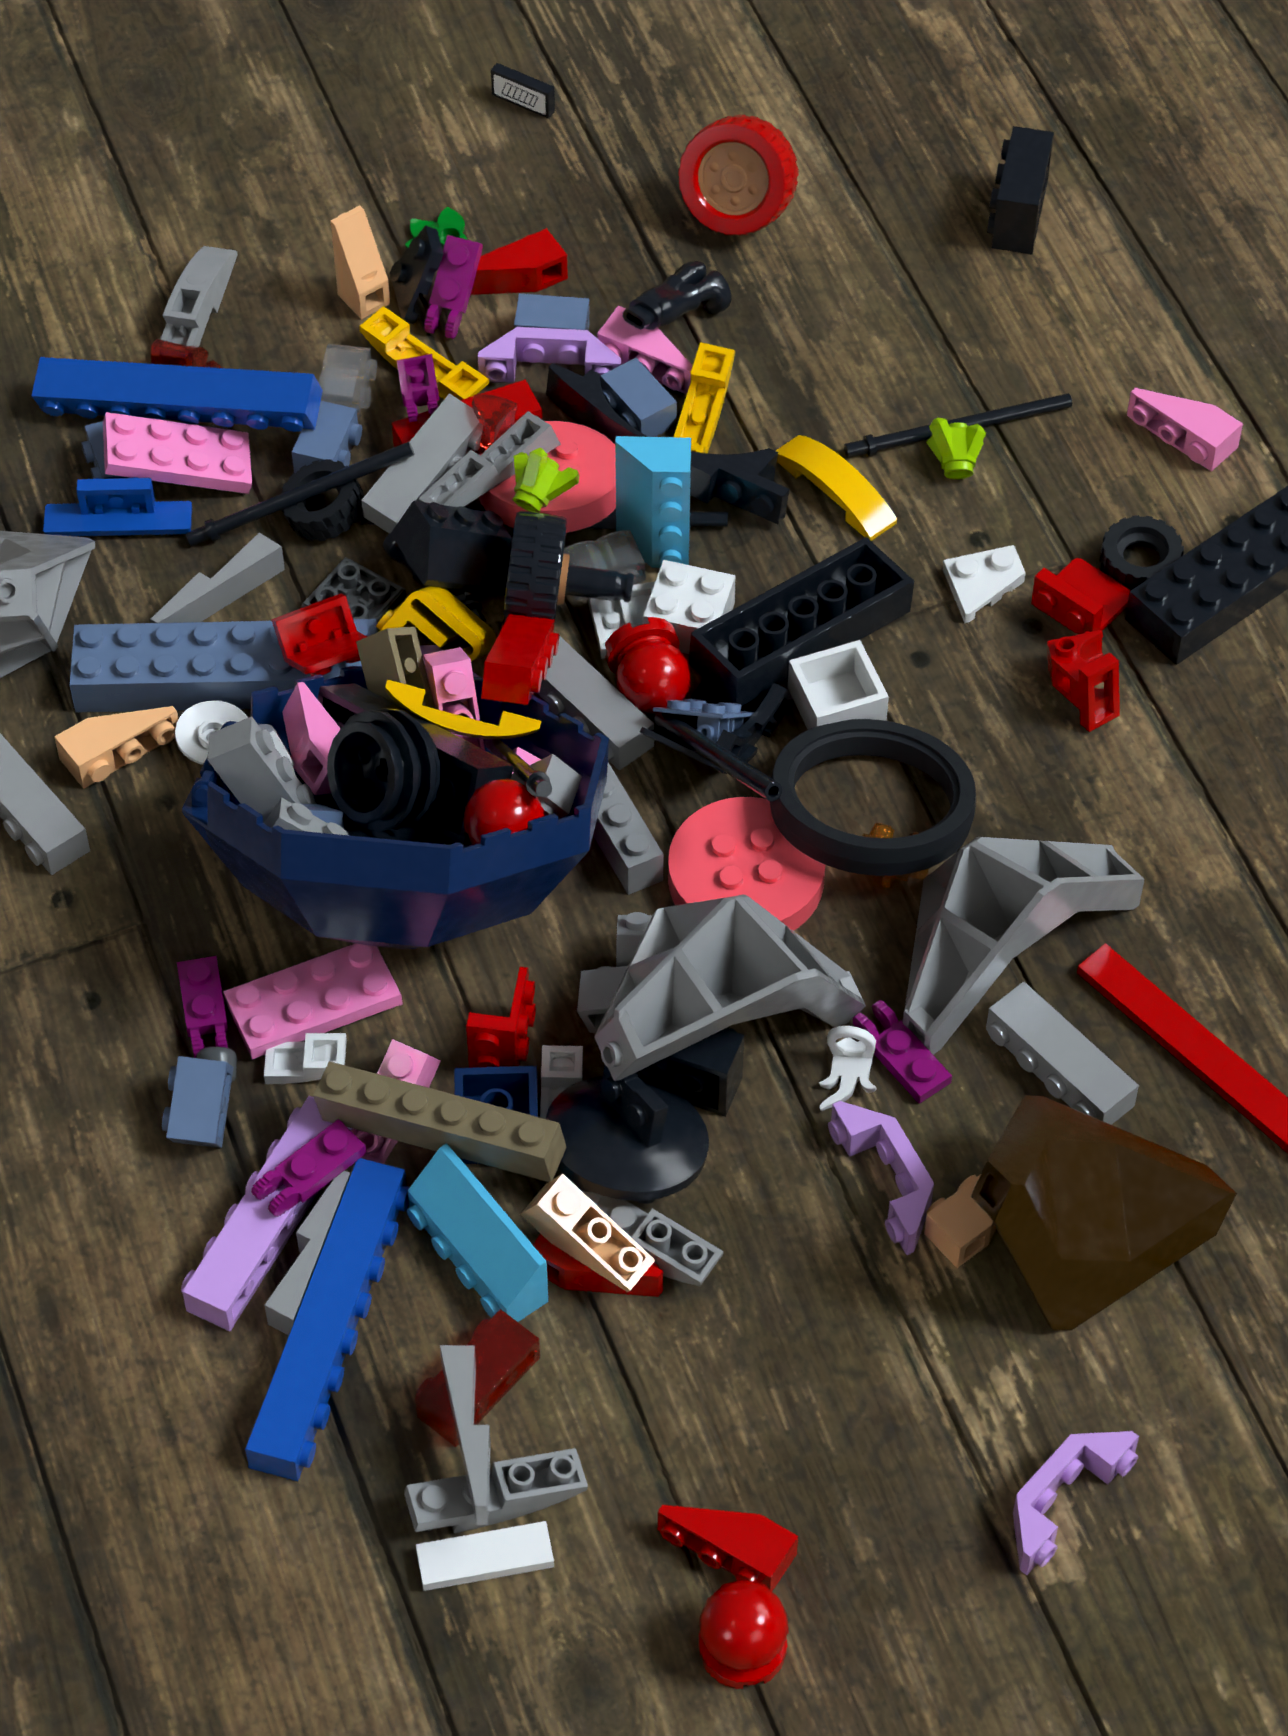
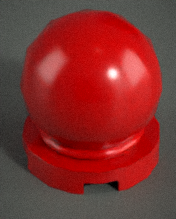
M648 617L649 624H642L632 628L629 622L614 631L605 642L607 650L605 658L610 670L616 674L618 691L644 715H656L658 712L653 711V707H666L668 700L683 701L690 689V667L686 658L678 649L680 643L673 625L662 618Z
M511 779L494 780L475 790L465 807L464 826L470 843L476 845L480 843L481 835L508 828L512 834L528 829V821L545 816L544 809L538 797L530 794L524 784Z
M746 1579L723 1584L707 1599L699 1618V1653L704 1662V1667L707 1673L720 1684L735 1689H743V1685H755L762 1681L765 1684L781 1670L787 1654V1635L789 1632L787 1613L779 1597L765 1584Z

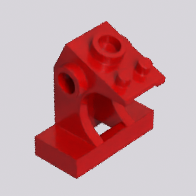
M1101 630L1085 631L1083 634L1047 641L1048 670L1052 686L1080 710V724L1089 732L1120 716L1119 660L1110 652L1103 655V632ZM1104 682V688H1094V686Z

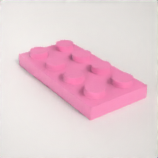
M105 413L103 420L105 474L129 478H151L152 481L249 494L252 486L248 432Z
M357 943L223 991L225 1002L252 1059L266 1055L267 1049L285 1042L304 1041L306 1033H326L403 1004L401 993L378 947Z

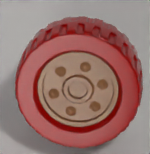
M744 114L721 118L698 132L689 141L685 152L681 156L678 176L679 188L684 203L701 224L717 233L742 236L751 232H757L773 223L793 200L794 192L798 185L797 176L799 175L796 155L783 133L766 120Z

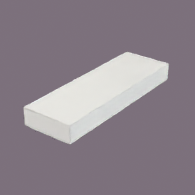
M546 1521L416 1544L424 1591L554 1567Z

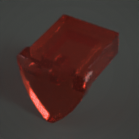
M156 339L151 345V364L204 367L208 358V351L194 345L185 346Z
M476 394L473 396V411L479 422L483 425L479 452L483 453L514 424L517 403L494 395Z

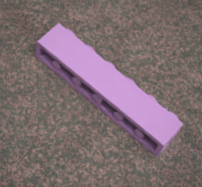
M308 1096L301 1108L296 1107L293 1110L287 1123L286 1132L280 1140L276 1139L271 1144L267 1152L266 1163L260 1172L255 1171L249 1178L245 1189L246 1193L240 1203L233 1204L227 1212L224 1221L225 1226L218 1237L213 1236L208 1241L200 1265L196 1271L191 1270L186 1275L181 1292L183 1293L187 1312L231 1331L319 1191L302 1203L300 1201L290 1210L277 1217L268 1210V1205L276 1195H279L286 1188L284 1184L272 1194H269L268 1197L258 1200L251 1193L253 1185L259 1178H262L268 1171L275 1170L276 1166L332 1124L322 1120L314 1097Z

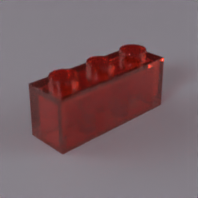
M501 1309L491 1319L486 1318L481 1321L476 1327L472 1339L466 1344L475 1346L474 1425H477L540 1359L539 1338ZM442 1369L434 1379L432 1377L427 1378L418 1388L415 1395L417 1417L453 1446L457 1447L459 1441Z

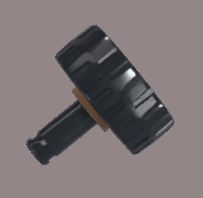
M517 512L510 552L502 627L509 613L555 620L557 605H564L565 595L610 601L619 599L628 603L631 601L634 575L628 572L627 574H621L613 570L569 565L570 555L564 553L567 519L562 516L546 513Z

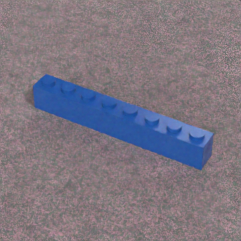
M40 357L31 396L44 413L52 416H62L63 413L78 414L84 418H96L97 415L105 416V413L108 412L164 421L178 420L192 425H197L199 422H209L221 427H232L233 424L248 425L255 429H267L270 426L299 432L302 429L316 428L323 389L314 374Z
M362 1158L356 1161L245 1448L250 1469L298 1481L303 1467L309 1468L311 1466L316 1451V1443L313 1440L317 1430H324L330 1414V1405L327 1403L331 1392H338L344 1376V1367L341 1366L345 1355H352L358 1338V1331L355 1328L359 1317L365 1319L369 1312L372 1295L369 1294L373 1281L379 1282L385 1266V1258L382 1257L386 1246H393L398 1232V1222H395L400 1210L406 1211L409 1204L408 1189L410 1187L406 1184L405 1169Z

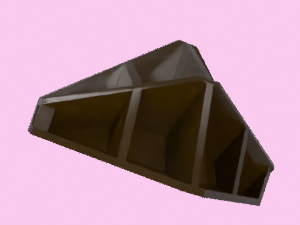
M1024 1095L989 1156L971 1197L991 1217L1048 1325L1053 1330H1073L1216 1236L1237 1193L1210 1167L1044 1096Z

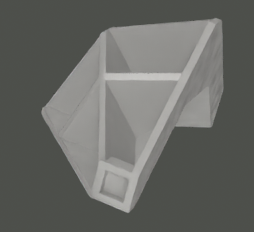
M0 531V678L50 651L54 652L59 647L57 642L91 550L95 549L94 540L87 537Z
M991 837L975 838L924 878L903 1024L934 1055L941 1050L1014 957L1077 912L1134 910L1140 904L1144 878L1115 852L1112 845Z
M742 894L657 909L642 936L594 1038L601 1051L604 1064L608 1067L613 1080L618 1081L733 1024L801 1009L821 1021L837 1027L847 1024L866 1005L850 971L843 970L753 899Z

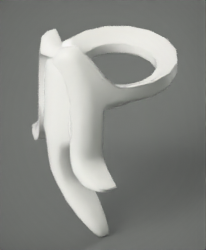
M838 1026L832 1028L827 1036V1044L833 1054L831 1074L825 1080L820 1081L819 1084L824 1089L830 1090L837 1086L840 1078L841 1083L840 1089L821 1103V1111L832 1108V1104L838 1101H847L853 1095L859 1080L861 1087L867 1093L876 1091V1086L869 1081L876 1045L874 1036L859 1027Z

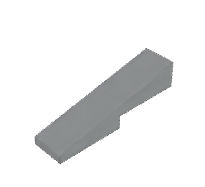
M527 411L481 455L470 450L418 499L420 502H436L446 506L464 507L515 474L514 455L524 452L529 456L530 452L537 448H542L548 453L561 444L550 424Z
M258 533L211 579L199 572L150 619L151 623L202 622L284 571L282 546Z
M345 1170L332 1180L297 1230L296 1235L301 1254L265 1303L268 1325L288 1336L348 1184L350 1173Z
M440 1345L443 1374L477 1525H488L489 1425H474L475 1346Z

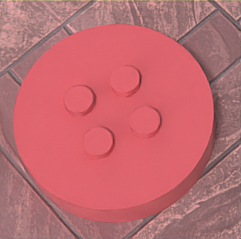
M545 421L552 426L561 444L548 452V457L559 464L558 470L561 472L568 467L577 470L579 473V483L549 501L548 505L542 507L539 513L566 518V533L585 529L602 521L616 509L615 444L600 432L580 424L564 421ZM507 430L492 438L483 447L479 455L486 451ZM515 474L479 497L486 511L489 510L496 513L502 518L505 525L514 528L517 512H529L513 501L516 493L514 491L516 486Z
M734 797L713 802L689 816L679 827L672 839L668 855V885L675 905L744 894L794 931L810 918L822 897L825 864L799 851L782 835L774 822L770 801L767 799Z

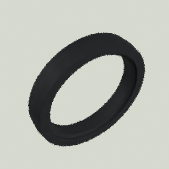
M850 719L811 728L799 734L783 748L775 762L771 777L782 786L780 798L776 801H770L772 817L782 835L795 848L810 858L827 866L851 873L893 876L914 873L933 867L948 859L963 845L975 815L976 787L972 773L964 760L951 747L936 737L919 729L890 721ZM843 756H877L906 763L928 774L944 790L951 808L939 823L921 833L899 838L864 837L837 830L815 818L800 802L795 791V785L806 771L823 761Z

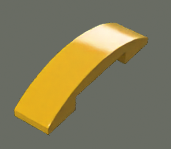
M384 306L359 326L360 332L368 342L397 370V360L432 354L439 397L443 399L449 393L459 400L477 395L489 384L487 377L464 361H461L456 366L411 335L410 324Z
M702 342L699 344L690 373L691 383L674 437L691 438V451L708 453L731 375L735 350Z
M798 435L776 450L778 452L777 462L795 478L803 474L846 511L845 521L862 536L872 541L897 524L896 516L869 481L848 461L829 447L809 437Z
M388 679L386 682V693L402 708L453 734L480 739H507L526 736L538 732L540 729L541 721L506 711L502 712L497 726L423 706L425 689Z

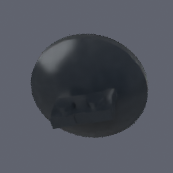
M605 1065L603 1076L580 1081L562 1091L551 1103L546 1114L547 1120L560 1123L566 1144V1150L558 1169L584 1192H593L613 1199L650 1204L656 1199L667 1197L688 1187L699 1176L706 1162L709 1135L707 1127L698 1111L675 1091L659 1083L639 1078L636 1072L621 1080L614 1081L608 1067Z

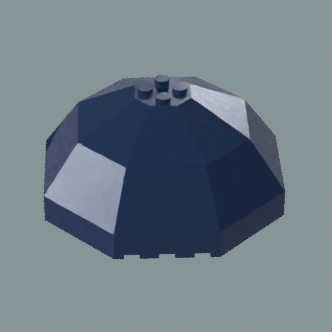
M362 666L340 669V676L324 680V676L319 674L295 681V687L298 682H304L317 699L320 686L356 683L367 689ZM473 677L480 721L498 726L503 711L541 721L538 732L521 737L501 739L512 750L520 747L539 759L554 754L582 776L568 815L558 819L557 815L551 814L528 821V829L512 834L508 828L481 835L479 844L463 848L464 845L460 842L444 845L285 830L279 825L270 828L263 823L262 814L245 803L240 804L209 763L208 756L200 770L202 778L196 779L182 807V813L243 887L315 936L378 947L399 949L429 947L532 914L589 852L607 782L609 738L601 733H596L593 737L584 732V724L566 713L559 714L558 717L549 712V704L532 695L528 705L482 699L483 678ZM273 686L252 692L251 716L258 725H271L291 756L282 711L295 688L278 692V688ZM228 721L225 724H223L222 728H225L237 722ZM294 769L295 775L299 779V781L302 784H306ZM332 794L314 795L316 804L326 805L341 811ZM343 813L344 829L348 832L355 828L356 823Z

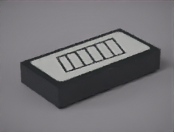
M496 63L491 69L492 95L548 119L555 112L554 86L499 63Z

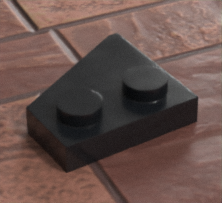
M426 225L418 236L412 239L408 249L399 261L393 264L389 272L401 318L411 324H414L419 316L414 309L419 293L428 294L433 276L438 270L444 255L437 229Z

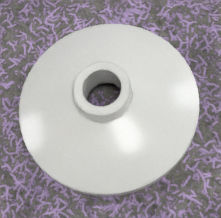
M205 701L188 708L177 721L175 728L177 746L188 759L203 765L208 756L209 734L220 730L223 724L228 721L239 722L248 717L235 705L223 701Z

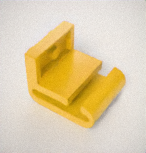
M428 586L411 593L400 607L398 606L394 611L390 609L376 625L380 631L387 628L415 626L439 648L455 641L461 636L470 644L463 651L469 656L471 662L489 653L496 641L492 628L446 588Z

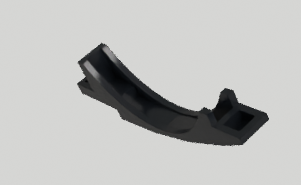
M554 363L549 366L546 395L576 423L600 432L614 444L616 436L648 437L630 426L613 410L603 393L600 373L590 369L584 376H581ZM770 448L741 454H708L691 451L690 495L707 504L715 496L778 525L785 518L790 489L773 482L778 452Z

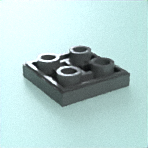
M345 557L302 603L301 607H306L342 593L346 595L353 619H377L378 623L390 609L394 611L406 598V591L403 587Z

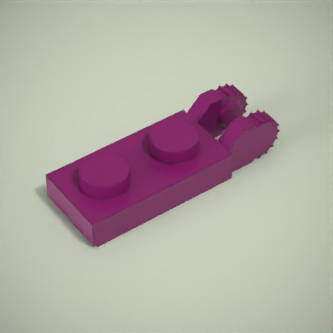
M447 235L443 249L444 255L437 271L429 302L431 306L426 315L425 332L432 334L435 332L442 308L451 310L445 326V336L455 339L462 315L467 310L483 249L481 243Z
M432 354L397 360L403 404L407 408L409 422L417 421V406L427 405L429 414L432 415L438 408L437 400H440Z
M212 956L177 962L188 1037H191L194 1058H196L198 1051L204 1048L203 1039H201L200 1035L216 1033V1047L228 1048L225 1031H228L217 957Z
M879 1000L871 1006L875 1018L886 1029L881 1034L878 1033L873 1022L862 1012L852 1017L854 1027L864 1029L874 1036L876 1040L874 1055L917 1103H922L951 1083L952 1075L902 1021H898L895 1012L884 1001Z
M337 1119L276 1166L275 1170L268 1171L262 1178H259L253 1185L251 1193L258 1200L268 1197L269 1194H272L284 1184L286 1188L279 1195H276L268 1205V1210L274 1216H281L300 1201L302 1203L364 1156L366 1146Z

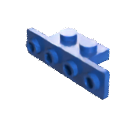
M151 478L77 479L79 503L47 504L45 506L43 531L44 534L49 535L186 534L191 531L192 503L190 501L155 502Z

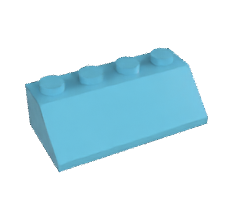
M616 436V539L651 568H661L663 560L689 565L691 438Z
M447 1143L441 1146L408 1189L409 1208L407 1209V1214L418 1230L424 1228L432 1237V1245L438 1255L444 1260L449 1258L457 1267L455 1269L456 1274L462 1284L467 1289L474 1288L481 1296L480 1301L486 1313L492 1319L498 1317L508 1329L548 1302L547 1261Z

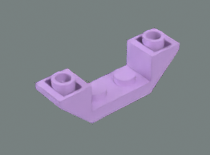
M516 327L478 352V371L487 377L490 382L514 383L517 362L585 365V374L590 369L600 373L601 383V375L620 366L621 358L588 330Z
M842 1101L833 1103L831 1121L828 1122V1128L834 1142L837 1145L842 1144L849 1157L876 1146L882 1162L885 1165L890 1164L896 1173L895 1180L902 1197L890 1201L885 1227L890 1239L894 1243L899 1242L906 1255L913 1253L926 1220V1212L932 1203L934 1188L932 1178L895 1117Z
M1133 1431L1071 1434L1016 1494L1013 1518L1020 1571L1028 1575L1037 1564L1040 1567L1045 1566L1058 1548L1054 1544L1058 1526L1043 1515L1054 1503L1057 1497L1055 1491L1063 1482L1070 1485L1081 1473L1083 1467L1087 1468L1107 1485L1118 1473L1121 1476H1125L1138 1459V1455L1135 1453L1139 1439L1137 1434Z

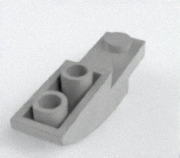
M203 246L189 261L180 275L163 313L166 326L156 351L160 361L193 365L211 312L217 313L238 255L236 250Z
M582 1191L655 1259L654 1262L663 1270V1276L701 1286L723 1255L722 1250L653 1208L649 1213H646L626 1200L613 1199L593 1192Z
M573 1448L493 1462L489 1480L488 1525H477L466 1475L410 1484L406 1486L404 1495L415 1532L452 1526L454 1533L489 1526L542 1510L586 1491L588 1484L577 1450Z

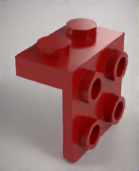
M1075 558L1057 575L1046 568H1043L1035 575L1031 604L1076 634H1083L1085 631H1103L1127 607L1131 590L1085 560Z
M342 593L271 619L285 662L304 674H310V676L324 675L332 671V666L343 661L346 663L361 661L356 641L367 636L357 631L346 595Z
M519 967L510 1017L469 1012L466 1025L469 1068L519 1066L520 1060L527 1061L530 1037H527L528 1027L534 1026L536 1016V1003H533L535 981L529 980L528 967Z

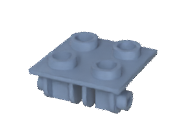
M684 699V701L668 700L666 707H653L655 712L698 716L697 730L715 742L718 741L723 729L733 732L744 725V717L754 714V712L741 711V704L719 702L718 704H708L706 700Z

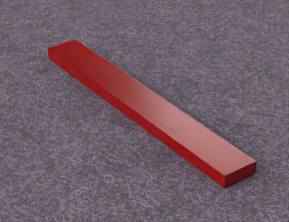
M1106 943L1078 965L1077 974L1288 1153V1097Z

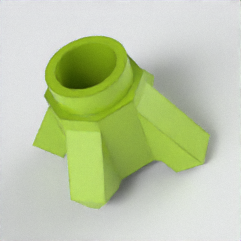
M935 418L929 426L932 436L926 443L940 461L941 469H944V476L949 479L971 477L973 475V468H975L976 458L984 444L983 439L986 432L978 424L970 426L965 423L948 424L947 419Z
M542 448L531 451L529 456L524 452L513 456L516 486L514 488L516 493L513 501L529 512L539 513L542 507L548 505L549 501L579 483V473L577 470L568 467L562 472L559 471V464L549 458Z

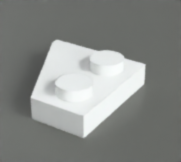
M1014 545L943 561V572L964 623L971 622L975 619V613L987 604L990 606L994 605L1002 599L1004 593L1013 591L1024 583L1025 570Z
M655 582L633 585L631 601L628 603L619 599L610 601L588 598L601 659H604L607 653L605 642L614 631L629 622L632 628L643 624V615Z

